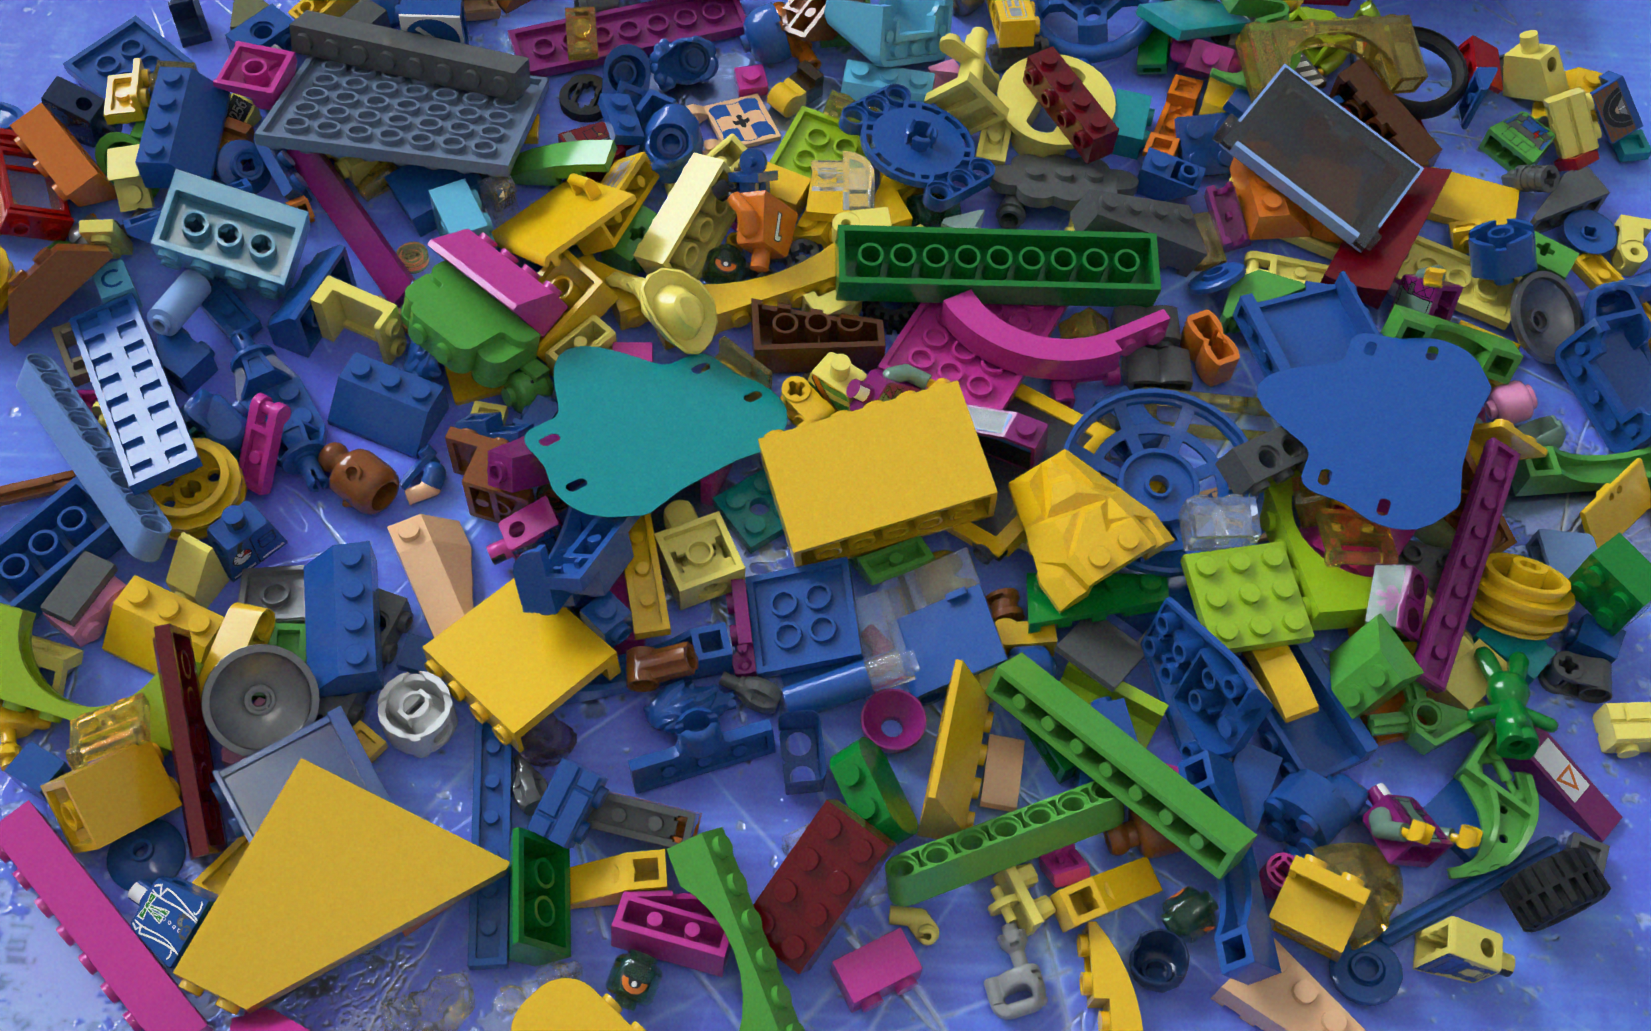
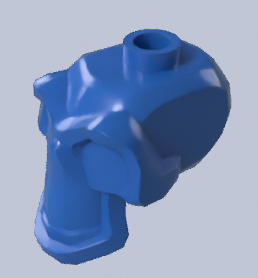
M201 388L195 397L191 396L180 408L189 430L195 427L200 433L204 432L206 434L205 438L225 446L230 452L242 448L249 410L238 400L230 403L222 395L212 394L208 390Z

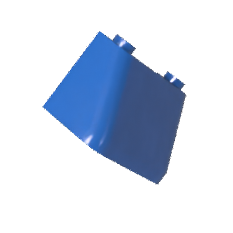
M1642 307L1593 318L1560 343L1555 351V362L1606 446L1614 453L1629 452L1651 444V365L1640 349L1651 338V322Z

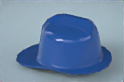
M622 44L610 51L606 56L603 67L602 93L615 94L620 80L649 91L650 60L640 47L632 44Z

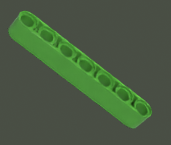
M1092 781L889 858L884 867L889 899L898 906H911L1113 829L1124 821V804L1096 781Z

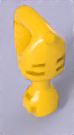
M0 699V767L4 771L23 749L17 744V739L30 735L36 729L47 730L50 728L51 722L38 718L40 711L35 709H26L25 713L4 708L2 707L4 700Z

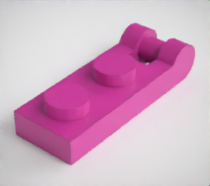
M263 393L256 394L251 400L239 459V467L243 471L247 489L259 495L271 492L284 424L291 415L289 406L281 402L273 403L272 398Z

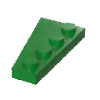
M1027 573L1028 634L1041 632V627L1056 624L1057 629L1072 626V621L1091 618L1092 622L1106 620L1108 615L1121 613L1126 617L1159 611L1165 598H1169L1167 577L1154 574L1114 573L1094 585L1088 597L1059 614L1039 586L1036 577L1037 573Z

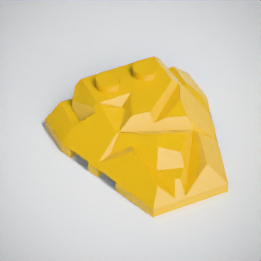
M1066 449L1010 481L1008 484L1019 523L1023 525L1028 540L1027 548L1029 555L1033 556L1039 586L1059 614L1088 597L1094 585L1141 556L1146 561L1175 541L1153 511Z

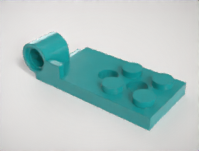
M764 469L713 497V506L720 512L722 518L750 554L784 534ZM756 504H763L769 511L763 515H756L750 508Z

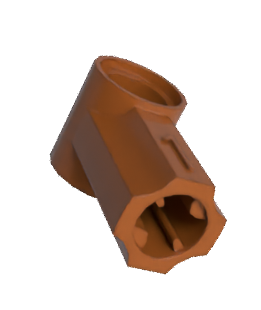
M688 641L658 649L638 646L626 651V685L629 690L634 692L656 690L659 688V682L693 675L695 670L698 669V656L695 653L694 646Z

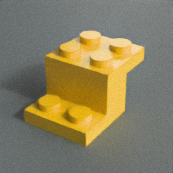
M1306 854L1302 858L1295 855L1289 868L1288 876L1269 914L1271 929L1338 962L1371 890L1364 887L1365 882L1350 873L1343 872L1340 876L1327 870L1328 864L1317 857Z

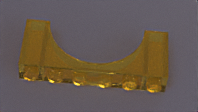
M1389 14L1380 17L1365 15L1358 18L1345 19L1335 17L1328 20L1306 19L1304 21L1292 22L1281 20L1275 23L1252 22L1245 24L1235 40L1251 103L1254 102L1284 64L1290 66L1293 55L1312 47H1334L1362 58L1378 74L1382 82L1393 94L1414 93L1428 77L1410 15L1397 16L1396 14ZM1286 87L1283 89V91L1279 94V96L1275 99L1274 102L1280 101V99L1288 90Z

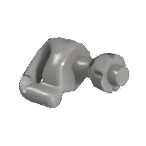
M1016 923L1003 925L1001 927L1003 934L997 937L1001 949L1010 955L1014 968L1005 971L999 976L984 980V987L991 1009L996 1016L1004 1020L1016 1019L1035 1013L1043 1006H1046L1048 1002L1040 968L1037 964L1028 963L1024 951L1028 941L1026 930L1023 928L1018 930ZM1026 990L1032 994L1030 998L1010 1004L1005 1003L1007 996Z

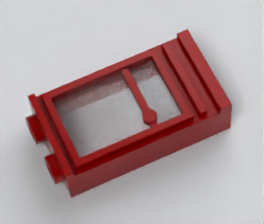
M0 128V234L49 241H66L69 230L74 223L68 201L64 202L51 186L55 184L54 180L50 176L45 178L33 165V162L37 160L31 152L27 155L16 144L14 138L18 135L14 130Z

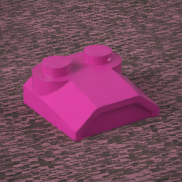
M236 41L235 47L219 75L214 79L213 85L214 87L252 98V102L256 107L271 110L295 76L297 66L296 54L292 51Z

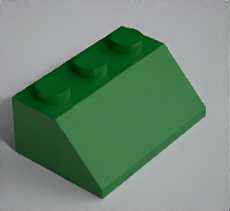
M521 827L513 828L510 842L509 960L536 967L571 957L570 848H564Z

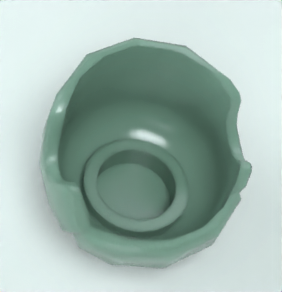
M1554 415L1541 417L1517 427L1525 435L1534 437L1537 443L1542 446H1554L1559 449L1563 446L1566 438V431L1562 421L1557 420Z

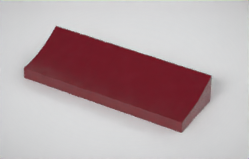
M1387 163L1351 226L1356 231H1358L1400 175L1399 172ZM1423 167L1424 170L1361 253L1343 240L1320 283L1335 284L1339 273L1345 271L1350 281L1355 284L1361 301L1378 310L1453 169Z
M172 624L155 626L153 645L176 778L180 788V800L190 859L194 860L221 854L228 848L221 804H219L209 785L216 781L212 773L214 765L208 730L201 709L202 696L191 634L189 630Z

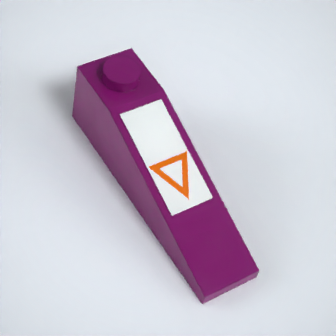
M1534 727L1540 741L1535 755L1528 760L1503 757L1505 765L1513 773L1523 771L1532 774L1537 792L1592 838L1602 843L1623 817L1548 732Z

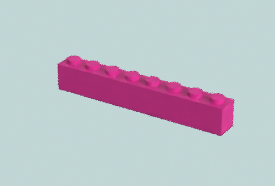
M29 800L0 821L1 860L5 864L10 860L13 861L18 868L12 873L16 880L26 891L32 887L39 895L34 900L37 907L48 919L55 915L61 923L56 928L58 934L70 947L76 943L83 951L77 957L91 975L98 971L105 979V982L100 985L101 989L114 1004L121 1000L128 1011L123 1014V1017L134 1031H214L143 940L131 929V925L42 813Z

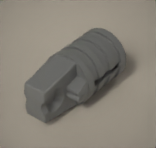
M1518 165L1515 167L1516 169H1512L1507 174L1501 176L1504 186L1517 188L1522 192L1550 193L1557 188L1560 180L1559 171L1554 165Z

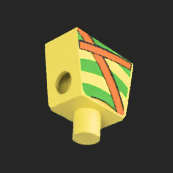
M829 352L812 370L808 382L823 399L832 405L836 412L841 410H849L851 412L850 404L853 399L847 396V386L853 379L864 382L867 374L851 364L850 358L847 355Z

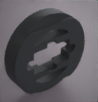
M580 74L572 77L561 88L559 93L560 107L563 113L570 119L578 122H594L602 119L603 116L597 103L600 93H602L603 78L592 74ZM593 86L595 93L589 106L584 105L583 108H579V103H577L579 95L583 89ZM575 90L571 100H569L570 94Z

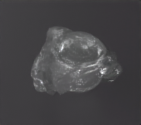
M459 972L439 975L431 979L428 987L424 990L412 991L407 996L388 997L382 1004V1026L384 1031H457L475 1008V993L468 977Z

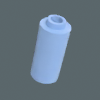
M193 270L184 271L148 311L147 320L151 328L158 334L166 336L175 335L211 293L209 281L199 272Z

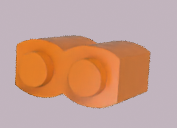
M1208 309L1187 317L1181 332L1180 347L1189 350L1190 360L1195 362L1196 372L1201 380L1210 387L1230 380L1240 359V354L1235 343L1227 335L1223 334L1220 320Z

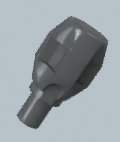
M724 671L719 681V685L735 691L734 694L738 696L747 708L763 714H774L783 695L782 690L775 683L762 677L747 676L746 678L741 676L739 678Z
M521 753L514 757L517 771L515 773L513 795L518 807L526 815L533 816L548 787V783L531 766L528 755Z

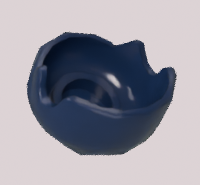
M1161 928L1145 931L1140 934L1129 958L1130 973L1133 979L1145 989L1159 993L1177 988L1183 982L1189 966L1190 955L1185 941L1175 932Z

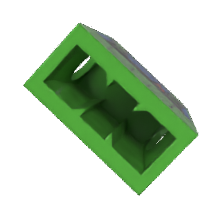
M1522 111L1491 126L1478 148L1509 172L1512 169H1516L1515 167L1518 165H1537L1555 139V134L1550 130L1546 116H1541L1536 120L1527 112Z

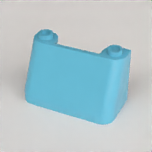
M826 0L824 15L828 25L873 64L883 67H895L941 60L946 56V54L941 52L939 42L943 36L951 33L953 0H880L878 5L851 0Z

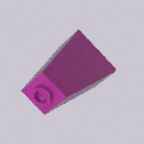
M551 434L539 440V443L543 446H548L559 441L560 437L557 434ZM525 436L488 451L487 474L489 486L513 493L550 483L545 467L526 446Z

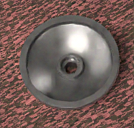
M1548 271L1531 273L1523 277L1517 284L1510 305V319L1514 334L1520 345L1533 358L1545 364H1556V348L1584 326L1583 313L1578 298L1565 280Z
M250 645L231 652L214 666L203 687L201 709L205 724L212 736L231 752L248 757L314 723L319 709V689L311 669L296 654L274 645ZM257 692H262L265 695V702L260 706L253 705L251 701L252 696Z

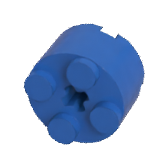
M1507 219V224L1496 225V220L1477 225L1470 230L1468 245L1472 277L1494 280L1495 285L1502 286L1513 283L1516 277L1533 273L1538 269L1535 232L1533 224L1529 221Z
M1300 769L1297 773L1291 771L1264 801L1265 810L1263 814L1268 823L1265 826V830L1275 841H1285L1287 844L1297 847L1303 856L1309 854L1317 857L1351 819V809L1345 797L1340 802L1333 793L1336 787L1322 775L1308 769Z

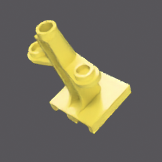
M974 27L971 33L966 35L965 43L961 41L958 35L948 33L940 39L939 48L941 52L960 63L958 76L926 93L924 103H935L939 108L957 118L967 128L970 135L1006 119L1009 113V108L994 94L997 93L1000 77L985 60L988 31L982 27Z

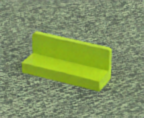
M1068 662L1059 681L1089 705H1091L1092 701L1102 697L1110 696L1112 700L1124 698L1137 741L1145 748H1147L1169 706L1124 681L1112 693L1071 662Z

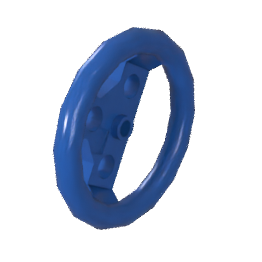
M1030 0L1034 1L1035 16H1039L1040 32L1035 34V37L1042 35L1043 38H1048L1049 48L1053 46L1061 55L1085 58L1090 63L1122 57L1144 43L1155 29L1153 25L1140 18L1132 30L1116 40L1108 42V19L1122 7H1138L1139 4L1164 2V0ZM1065 12L1077 21L1078 44H1072L1054 35L1043 19L1049 13ZM1091 14H1096L1100 16L1098 19L1093 21L1085 19L1087 16Z

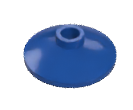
M155 819L111 843L107 853L108 872L113 881L127 891H130L131 887L141 879H145L153 885L159 877H176L185 860L186 846L184 839L172 824ZM144 846L149 847L145 855L136 856L140 848Z

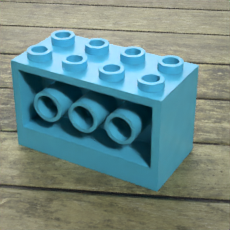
M176 169L151 240V246L157 258L161 260V264L175 270H180L181 266L199 272L207 280H213L214 277L227 280L226 284L230 287L244 291L247 287L259 290L260 296L278 301L279 297L285 299L287 291L292 286L310 231L309 212ZM229 240H236L233 243H226ZM262 250H268L265 254L258 253Z

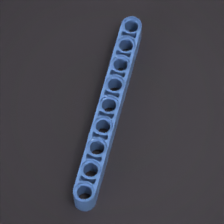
M39 353L28 354L16 384L17 389L127 551L136 559L144 562L159 560L172 529L171 523L148 491L136 496L133 494L112 440L59 365L46 355Z

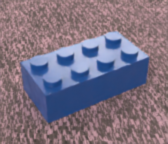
M77 476L0 537V603L36 613L34 621L43 614L40 608L42 603L84 550L107 560L124 546Z

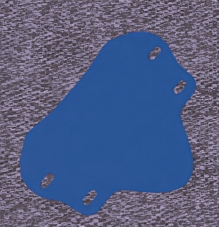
M1361 333L1351 339L1346 355L1340 361L1278 371L1265 377L1257 386V397L1262 407L1279 425L1307 448L1309 456L1301 478L1305 487L1310 491L1346 504L1373 523L1400 530H1417L1432 525L1459 506L1461 502L1462 467L1476 418L1491 392V385L1480 363L1463 348L1433 338L1399 339L1378 334ZM1368 342H1373L1377 345L1375 353L1371 356L1364 353ZM1431 346L1438 349V355L1435 360L1426 358L1427 350ZM1323 469H1328L1332 472L1331 479L1327 485H1321L1318 482L1320 472ZM1381 499H1387L1391 503L1388 514L1384 516L1377 513V507Z

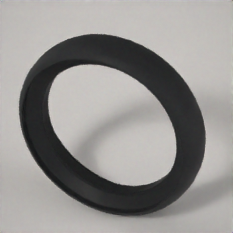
M1398 26L1377 34L1365 46L1360 58L1365 61L1373 72V61L1376 55L1383 49L1396 44H1409L1425 48L1440 56L1447 63L1452 74V86L1443 96L1435 100L1419 102L1395 95L1416 120L1429 119L1444 114L1454 107L1464 94L1468 82L1466 60L1459 48L1451 40L1434 30L1419 26Z

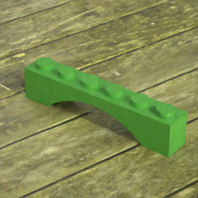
M1543 446L1548 450L1546 457L1519 460L1511 483L1515 496L1597 491L1606 483L1610 484L1634 460L1641 458L1649 487H1651V446L1608 455L1572 454L1559 450L1554 446Z
M723 827L702 832L666 849L680 886L694 895L713 914L723 928L734 951L740 971L743 992L742 1020L739 1031H805L804 1027L799 1023L792 1005L791 993L783 982L777 967L776 955L768 944L762 928L761 917L754 908L747 890V881L739 870L733 854L732 843L726 836Z

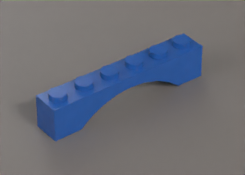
M725 622L692 628L674 638L651 646L658 649L688 641L694 646L695 653L698 656V669L695 670V674L659 682V686L669 685L681 679L689 681L723 674L724 671L732 672L733 654ZM626 654L617 655L621 669L617 676L609 680L602 673L599 674L561 706L634 692L629 690L626 685Z
M1207 749L1177 763L1179 775L1247 826L1233 762ZM1251 845L1242 861L1221 880L1217 878L1220 913L1218 927L1214 935L1222 975L1247 985L1282 973Z

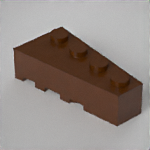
M1362 58L1338 74L1329 94L1330 98L1340 95L1344 99L1342 105L1347 106L1352 114L1368 127L1372 128L1420 166L1429 168L1434 166L1442 148ZM1366 150L1380 163H1382L1384 166L1386 165V163L1383 160H1381L1378 156H1376L1370 150Z
M751 298L754 374L812 372L829 352L847 355L850 358L851 364L860 370L877 369L885 356L886 344L883 320L843 313L839 317L823 313V310L811 308L810 312L791 309L792 305L778 303V307L764 305L763 300Z

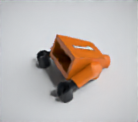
M721 179L712 186L711 190L714 196L721 202L727 200V203L737 215L736 241L738 246L752 254L751 270L768 272L770 259L785 258L788 255L790 246L793 243V233L798 218L796 211L766 190L739 193L735 184L726 182L724 179Z

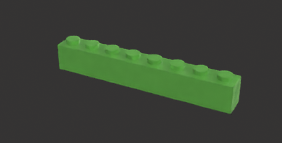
M1022 652L997 666L985 691L986 695L1197 863L1221 880L1242 861L1256 839V833Z

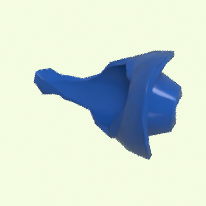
M680 104L664 105L652 114L643 132L645 137L638 152L645 151L652 163L650 164L652 171H655L660 176L657 182L664 184L676 183L693 153H703L704 142L699 121L686 106Z

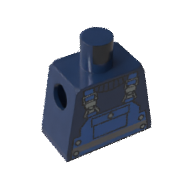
M56 76L41 97L42 103L70 130L80 144L96 147L100 138L106 134L122 132L123 124L121 123L107 125L104 117L105 100L62 77Z

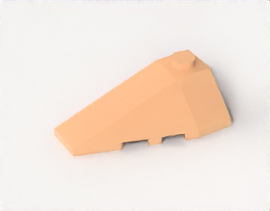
M419 514L390 525L387 528L397 556L433 638H435L474 608L472 548L459 521Z

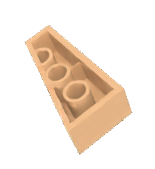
M1275 938L1274 942L1282 973L1251 985L1230 978L1210 998L1221 1006L1226 1005L1240 1015L1239 1018L1251 1026L1256 1025L1263 1031H1366Z

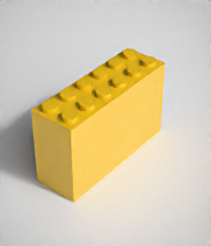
M958 380L950 383L948 381H939L932 384L929 389L919 392L913 390L905 391L895 399L885 402L881 400L871 401L864 405L863 408L851 412L849 410L837 411L830 418L824 420H806L801 422L796 428L786 431L781 429L772 430L766 433L764 437L758 439L762 464L795 567L842 557L851 559L884 549L919 535L924 537L994 516L998 491Z

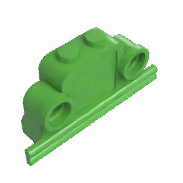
M446 260L435 265L432 268V273H427L414 280L406 288L400 318L403 324L408 327L409 337L414 343L424 348L439 363L445 365L451 371L464 374L472 370L473 379L478 384L488 388L503 386L508 381L509 374L518 369L522 370L536 382L550 373V369L536 359L541 334Z

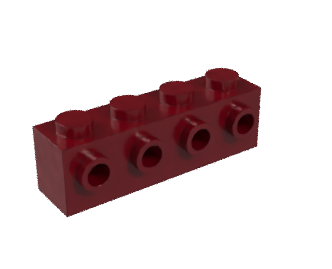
M1052 46L1028 56L1023 77L1024 84L1083 160L1089 164L1112 154L1119 128L1057 50Z

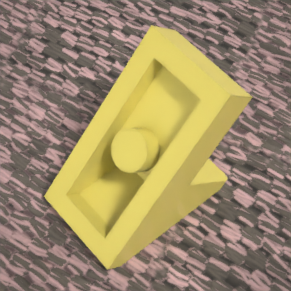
M140 144L107 149V179L114 182L120 212L133 211L137 208L155 207L151 188H145L135 163Z

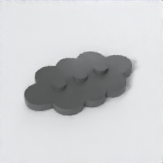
M1022 154L1015 156L1011 160V165L995 166V174L989 187L1001 194L1016 195L1019 202L1029 207L1045 208L1053 205L1059 209L1070 211L1089 189L1134 196L1137 193L1139 180L1130 172L1110 169L1107 163L1100 159L1087 164L1082 157L1072 159L1065 155L1053 154L1042 158L1036 155Z

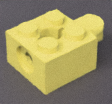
M676 500L667 505L663 516L666 530L654 533L659 563L679 609L683 610L732 592L731 580L741 578L745 580V566L720 512L717 511L698 518L694 507L689 501Z

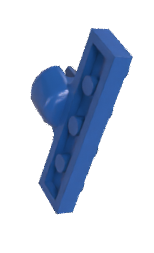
M703 707L691 708L680 715L675 724L676 745L628 760L635 793H642L775 753L773 728L770 720L765 719L732 730L721 731L720 722H718V716L715 712Z

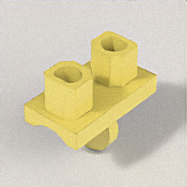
M1031 863L1013 866L993 876L996 887L992 888L990 892L995 902L987 908L990 916L1002 914L1007 924L1015 922L1018 929L1023 928L1026 930L1028 937L1033 935L1041 924L1051 918L1056 912L1050 897L1047 895L1034 900L1030 895L1028 889L1034 887L1039 881L1038 874Z

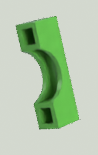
M1397 304L1394 305L1381 330L1383 336L1399 339L1433 338L1455 344L1468 351L1480 363L1488 379L1504 384H1509L1524 357L1511 340ZM1431 346L1428 348L1427 353L1438 354V349Z

